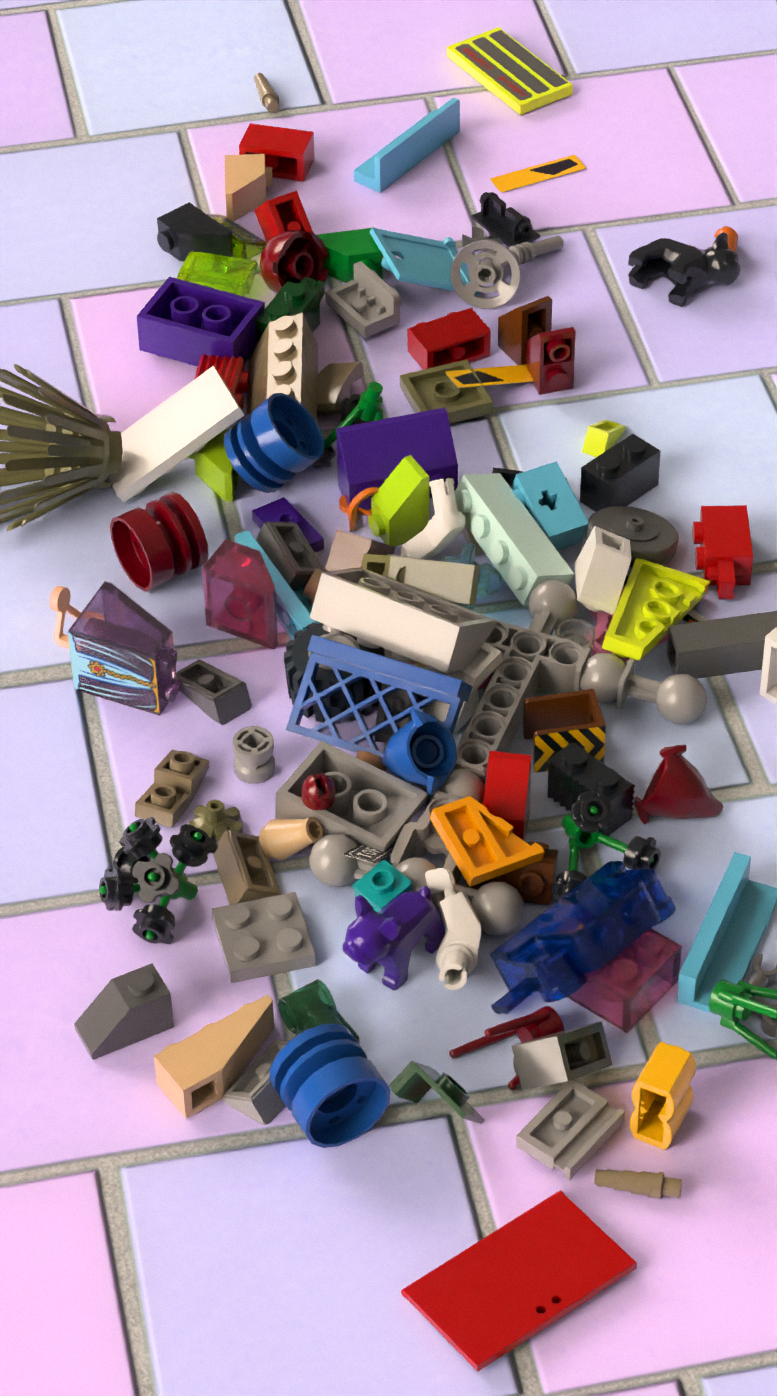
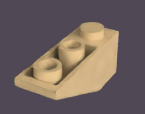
M266 995L253 1003H247L240 1007L238 1011L215 1023L204 1026L199 1032L178 1043L168 1045L160 1053L154 1055L157 1085L185 1119L222 1100L224 1094L238 1080L275 1029L272 998Z

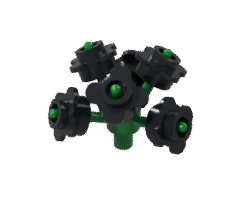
M149 817L145 820L138 819L131 823L123 832V837L119 841L122 848L117 851L113 860L114 870L106 868L104 877L100 879V899L105 903L108 911H113L114 909L115 911H121L123 906H130L132 904L134 893H139L140 899L147 903H152L157 897H161L158 905L148 904L143 909H138L134 912L133 917L137 921L133 925L132 930L136 935L149 943L171 944L174 940L171 930H174L175 917L167 909L170 899L175 900L182 897L192 900L195 898L198 892L197 885L187 881L184 870L187 866L198 867L206 863L207 855L215 853L218 845L203 830L188 824L182 825L180 833L172 835L169 840L172 846V853L179 861L176 868H173L172 857L166 853L159 854L156 850L163 837L159 833L161 830L159 825H154L156 823L154 817Z

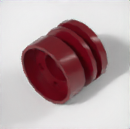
M171 492L160 497L159 500L155 499L147 503L145 510L137 507L113 518L111 521V540L117 558L128 578L137 588L145 592L172 580L174 573L181 576L190 572L191 569L194 570L207 563L209 557L208 543L203 527L190 504L178 493Z

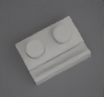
M570 1080L516 1135V1147L552 1170L555 1167L564 1172L565 1178L571 1180L625 1122V1110L622 1108L614 1109L608 1105L609 1101L576 1080Z

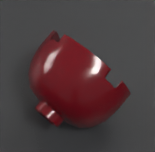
M287 230L278 233L266 243L261 253V276L267 287L276 295L287 281L300 283L305 277H309L316 281L325 282L328 269H324V257L328 258V251L322 239L315 233L300 230Z

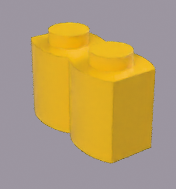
M660 1042L654 1049L632 1088V1101L635 1110L630 1117V1130L635 1139L663 1150L670 1145L693 1103V1090L690 1083L696 1073V1063L692 1053L679 1046L669 1045L664 1042Z

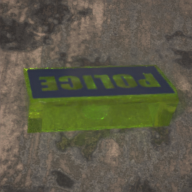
M207 214L232 232L233 256L245 262L263 251L267 243L263 239L224 215Z

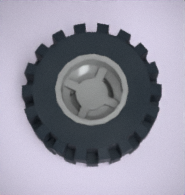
M323 623L307 625V630H299L294 634V640H289L286 645L287 652H284L289 699H292V705H294L311 654L307 648L312 635L385 657L384 648L374 649L362 646L356 642L357 637L348 633L337 635L327 632L322 628ZM319 665L314 681L319 692H322L339 681L332 668ZM341 671L345 679H346L347 677L353 675V674H350V673ZM361 678L348 686L357 704L376 694L370 680L366 678ZM342 689L323 699L332 718L351 708ZM312 691L310 692L309 698L314 696ZM379 701L361 710V714L366 716L373 712L372 706H378ZM318 703L304 710L303 715L309 718L312 714H315L316 721L325 722ZM355 715L348 717L350 722L357 720Z

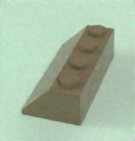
M303 313L283 316L276 321L269 322L249 358L250 385L247 393V415L252 414L254 409L272 394L284 393L304 405L317 422L318 343Z

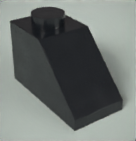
M190 202L157 218V241L163 251L168 252L179 261L229 263L234 260L232 232Z

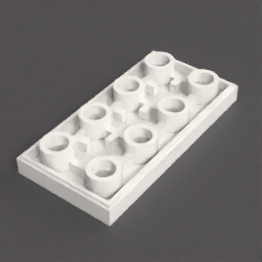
M214 366L121 433L123 449L119 474H108L107 478L109 482L113 483L112 487L123 503L131 497L142 493L149 484L163 474L171 472L178 463L193 452L201 450L207 442L222 431L233 427L237 420L245 415Z

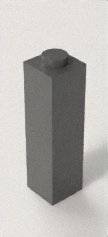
M777 611L670 625L668 628L667 657L674 675L689 674L698 679L762 670L765 636L777 627Z

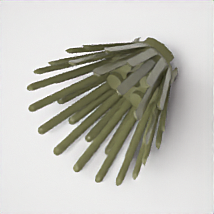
M13 364L17 372L41 387L5 369H0V381L42 402L0 386V398L5 404L29 412L25 413L0 406V424L8 426L7 430L0 429V440H5L0 441V452H10L0 453V464H5V468H0V487L38 480L43 481L0 492V505L42 493L46 494L0 510V523L29 511H34L11 523L6 531L13 530L19 526L22 527L92 489L111 487L113 483L104 481L107 479L108 474H119L123 455L120 431H110L107 422L117 423L113 417L105 414H95L33 372L17 364Z

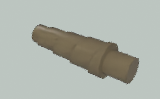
M257 73L254 76V82L260 101L267 108L268 112L275 113L280 107L279 96L264 74Z
M596 1169L594 1184L599 1187L614 1188V1190L631 1192V1194L645 1195L649 1198L661 1199L662 1196L681 1197L682 1179L664 1177V1172H635L610 1169Z

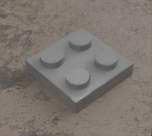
M296 892L212 908V920L231 983L316 966L315 952Z

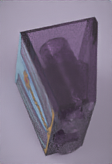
M104 581L68 630L74 690L160 716L168 703L175 701L180 690V680L176 676L178 653L177 650H174L173 632L115 585Z

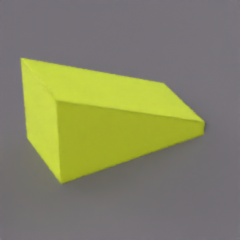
M607 419L588 426L582 452L598 457L613 447L625 431L626 426Z

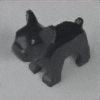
M723 232L717 236L711 247L704 250L672 239L660 238L632 251L628 261V265L633 267L628 274L631 285L643 289L647 286L649 279L665 276L675 285L668 294L669 302L680 307L685 305L688 295L704 287L708 281H713L715 284L729 285L737 279L741 271L738 255L729 249L728 235Z

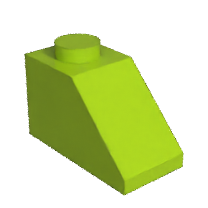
M227 429L207 442L201 450L189 455V459L195 460V472L202 481L227 502H233L240 475L236 472L226 454L224 438L225 433L229 430Z
M412 455L406 456L401 460L378 489V492L371 498V515L368 517L370 529L374 536L380 537L385 544L393 547L408 542L423 531L430 521L429 475Z

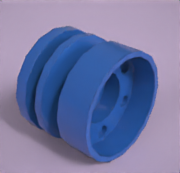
M284 393L272 394L257 406L252 414L246 415L239 423L231 427L225 433L224 438L227 457L236 472L245 482L264 493L276 492L285 483L292 480L297 472H302L317 461L324 453L325 446L322 431L315 418L304 405Z
M337 1023L321 1024L305 1030L290 1040L276 1055L270 1068L271 1084L287 1108L292 1111L293 1117L311 1144L322 1148L338 1147L360 1137L376 1124L390 1103L391 1090L371 1060L367 1059L365 1052L357 1043L350 1030Z

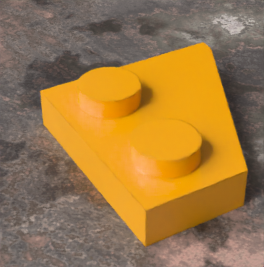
M471 796L432 809L430 820L469 887L542 860L545 852L542 846L536 842L530 846L512 833L513 826L501 817L490 814L484 805Z

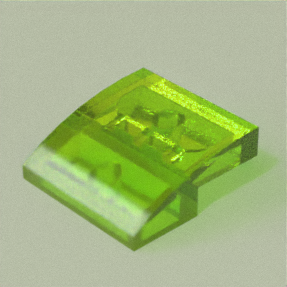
M191 251L185 259L177 279L245 296V293H250L258 262Z

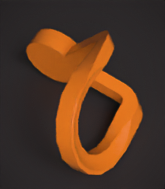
M371 487L361 491L353 498L349 506L344 495L340 497L339 508L342 512L348 514L349 532L356 529L357 513L367 516L371 515V509L364 510L361 507L358 508V506L364 499L377 493L378 487Z

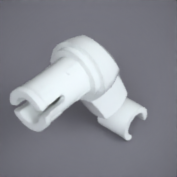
M447 478L445 482L444 479L429 482L435 515L432 516V520L428 522L423 531L401 546V555L399 557L429 560L444 550L463 531L465 515H462V512H458L453 478Z
M438 868L425 873L427 886L430 888L431 894L444 892L445 899L440 901L438 905L444 919L446 933L439 946L436 963L440 969V983L445 980L443 985L445 988L458 990L466 984L468 975L472 973L478 962L481 923L465 891L455 892V879L452 872L444 868Z

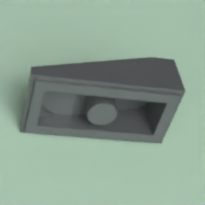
M200 659L168 677L173 686L211 719L221 725L250 710L252 706L245 682Z

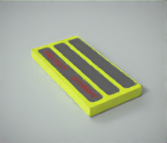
M499 27L447 46L448 58L519 115L568 97L573 93V85Z

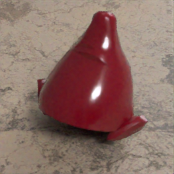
M686 745L664 747L659 751L663 760L655 771L643 800L636 796L634 801L638 817L644 825L649 822L650 816L689 819L714 817L722 812L723 804L709 791L699 771L682 755L687 751Z

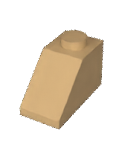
M265 154L225 155L226 216L234 222L267 201L266 187H273L272 167H265Z

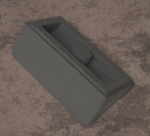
M264 522L256 541L293 591L306 587L315 568L324 572V567L297 523Z

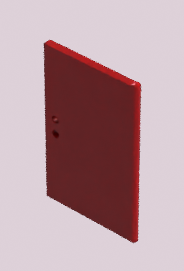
M559 1190L403 1288L401 1294L479 1372L637 1269V1262L579 1209L563 1191Z

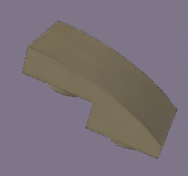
M362 362L330 363L318 374L317 384L318 415L327 416L338 413L341 402L345 398H351L350 388H352V384L364 376Z
M172 749L154 769V783L136 801L135 817L144 820L154 817L156 823L173 828L197 793L209 768V760L194 756L187 751Z

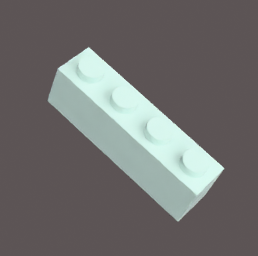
M500 473L463 474L455 491L458 512H462V515H465V525L521 604L528 605L531 592L538 584L547 580H561L569 585L574 576L573 571L522 502L513 494V490Z

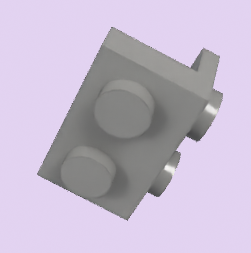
M361 261L354 264V280L325 292V303L365 338L400 323L401 297L398 291L393 287L391 288L375 271L370 270Z

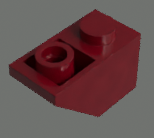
M574 327L538 333L527 340L526 367L534 380L533 384L539 395L574 388L576 334Z

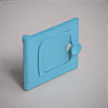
M371 228L370 234L384 256L381 265L386 270L393 272L398 281L455 291L451 283L450 271L458 251L451 237L438 241ZM462 262L460 276L465 286L471 280L469 278V269ZM476 291L475 295L477 296L481 294V292Z

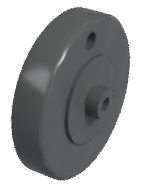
M614 506L593 513L588 520L589 524L585 535L586 541L594 526L630 540L632 559L629 567L633 568L636 558L664 565L670 562L676 554L679 541L676 529L666 519L653 512L635 507Z

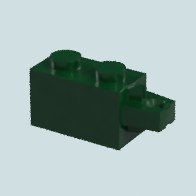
M305 277L300 283L287 281L255 320L257 343L269 322L276 321L283 316H293L299 313L304 314L313 333L320 325V302L325 294V282L316 281L309 277Z

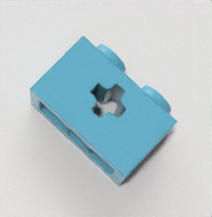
M557 461L516 474L511 487L513 494L522 502L556 550L582 543L589 521Z

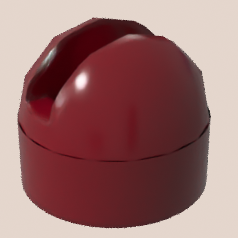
M324 773L309 775L302 785L301 799L303 804L312 810H325L331 807L335 802L336 788L334 781ZM318 788H322L325 794L319 795Z

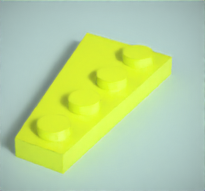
M636 558L605 635L602 649L611 651L622 658H632L640 661L668 633L669 626L676 625L707 594L711 581Z

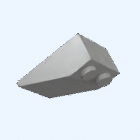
M320 741L276 792L275 819H307L315 817L322 825L323 837L329 834H344L355 840L357 845L362 844L385 852L400 834L403 826L413 818L426 802L428 793L332 745ZM324 773L334 781L336 788L335 802L328 809L312 810L302 802V785L309 775ZM318 788L319 795L325 794L322 788Z

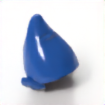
M412 708L410 712L412 720L390 737L382 756V764L402 780L427 786V793L432 797L449 779V775L456 765V743L450 730L438 721L436 717Z

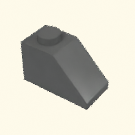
M153 963L111 979L74 1023L75 1030L92 1060L174 1028L171 993Z
M602 1021L536 1037L511 1046L514 1055L513 1066L515 1073L520 1079L522 1090L567 1082L613 1065Z

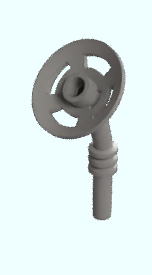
M555 236L532 244L523 242L509 248L490 240L472 242L464 246L452 262L450 271L452 286L457 295L471 306L482 309L499 307L508 302L518 289L520 283L519 265L532 262L536 256L562 249L564 246L563 239L560 236ZM487 248L497 251V253L495 254L492 252H480L474 254L473 251L477 249ZM485 257H486V258H491V259H483V260L479 261L480 258H485ZM462 262L470 264L469 278L471 281L465 286L460 276ZM509 265L512 270L510 284L502 280L504 275L503 268ZM491 283L494 284V285H492V286H481V285H490ZM476 291L481 293L498 291L499 295L485 298L479 297L475 293Z

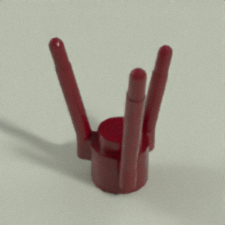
M544 1006L529 1015L486 1029L484 1037L450 1050L449 1055L452 1058H456L517 1034L520 1041L524 1042L536 1037L564 1031V1025L560 1016L553 1008ZM517 1075L508 1083L510 1090H515L521 1084Z

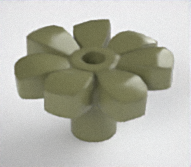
M219 800L209 801L206 807L203 805L194 809L195 819L189 821V825L203 830L208 834L209 838L213 840L215 838L217 843L226 830L240 833L243 831L242 823L238 821L241 817L240 811L235 806L225 810L224 803Z

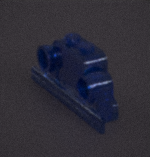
M609 861L491 952L490 956L509 990L508 993L491 1005L493 1011L497 1014H508L535 992L540 993L544 1002H555L570 996L586 983L587 977L584 972H590L602 967L650 928L669 918L675 912L676 906L672 898L667 895L655 870H626L622 861Z

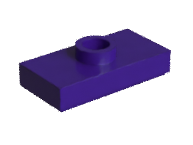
M285 497L252 510V521L260 529L264 522L297 523L314 552L324 549V538Z

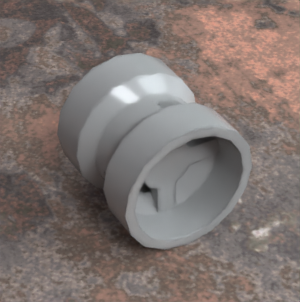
M250 726L239 730L234 735L232 742L235 755L234 772L237 778L248 784H259L269 780L275 772V758L273 756L274 738L267 729L259 726Z

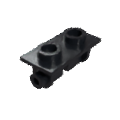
M485 192L481 195L479 200L481 211L471 215V218L508 247L523 242L530 243L540 238V234L532 229L530 219L521 215L512 207L506 209V203L496 193Z

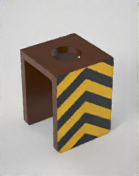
M594 689L524 699L523 735L526 740L533 739L534 772L548 771L549 758L571 742L585 749L589 754L604 763L606 724Z

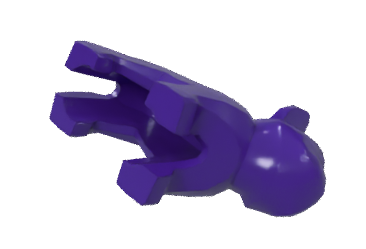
M423 886L419 892L407 891L401 893L378 912L371 907L368 900L362 895L355 898L357 919L347 928L342 950L352 961L357 962L358 967L367 974L375 968L376 963L384 966L385 971L382 983L394 991L408 980L411 952L422 937H427L424 948L430 954L439 949L444 938V923L440 919L435 905L430 900V888Z

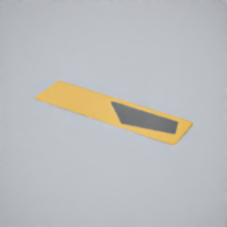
M571 155L490 178V181L500 192H506L586 169V167L576 155Z
M526 365L473 369L483 386L534 382ZM470 369L445 372L458 388L482 386Z

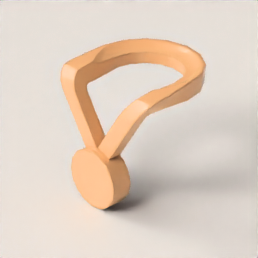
M56 586L51 593L49 601L50 608L53 611H57L54 631L55 643L69 649L68 635L63 633L65 613H68L79 620L99 625L102 628L100 634L86 641L103 646L111 635L110 626L106 619L98 615L79 612L69 604L70 590L67 587ZM74 638L76 643L94 649L99 648V646ZM78 644L76 645L78 651L93 650Z

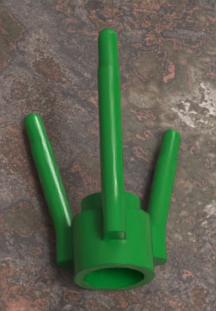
M724 979L720 980L710 996V1012L721 1016V1026L735 1031L772 1059L777 1060V1050L739 1022V1020H748L753 1011L777 1019L776 1008L756 1002L755 996L777 1000V990L754 986L741 980L737 984Z

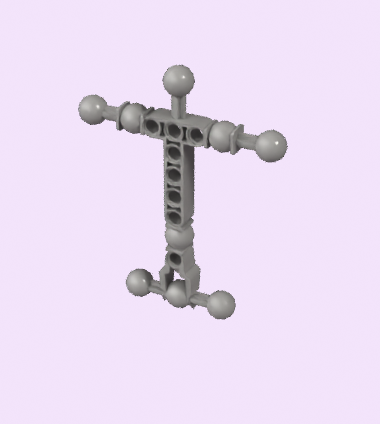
M547 580L538 584L531 592L528 606L533 620L528 629L496 621L495 628L485 642L502 652L503 662L491 673L493 676L457 746L456 765L449 775V779L433 794L434 799L429 803L418 822H409L403 826L390 855V864L411 881L412 889L410 891L419 892L421 887L427 886L425 873L438 868L434 863L425 858L413 857H424L428 851L432 854H445L443 868L452 872L455 879V892L465 891L481 923V930L489 935H504L516 929L524 916L525 906L523 898L517 888L506 882H490L482 885L478 890L457 884L462 873L430 820L432 809L471 796L483 805L489 751H508L523 720L524 699L534 697L537 688L556 693L594 689L598 703L617 700V709L623 708L628 696L656 703L657 709L663 718L673 724H688L696 721L704 712L707 704L705 688L699 680L689 674H675L666 678L663 682L634 675L635 659L630 658L627 665H625L622 659L612 653H597L591 656L592 648H583L574 641L553 636L554 629H560L568 625L575 618L578 610L576 593L571 586L561 580ZM329 834L320 838L312 846L309 857V864L314 876L318 881L329 887H340L352 883L355 879L359 880L380 861L371 863L343 855L352 848L357 847L356 841L344 834ZM444 892L430 895V900L436 909L440 911L438 903L445 899Z

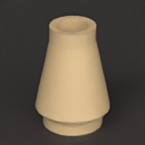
M315 817L307 819H272L260 831V846L268 857L285 860L322 838L323 828L320 821Z

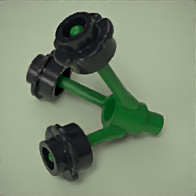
M370 382L367 390L362 392L361 395L354 394L349 399L345 398L339 408L340 413H342V423L337 428L384 419L383 410L380 408L383 402L381 396L383 386L378 382ZM336 429L324 439V453L317 461L311 464L315 468H319L321 465L324 467L332 465L331 460L337 455L331 446L337 440Z
M592 791L581 793L577 797V802L571 807V814L566 815L562 820V827L569 838V867L567 871L561 872L556 877L555 882L551 886V897L556 904L569 910L585 906L586 901L591 900L593 896V889L589 885L588 877L578 871L579 850L581 848H590L595 843H601L624 853V867L632 870V873L638 877L643 876L646 872L652 873L656 869L661 857V851L655 847L657 843L653 837L644 839L636 836L627 845L598 832V829H606L610 825L613 816L610 813L611 803L608 798L602 794L595 795Z

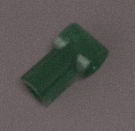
M316 979L278 999L277 1005L281 1018L293 1034L297 1035L321 1024L337 1023L347 1027L360 1045L359 1036L336 1010L333 996L321 980Z

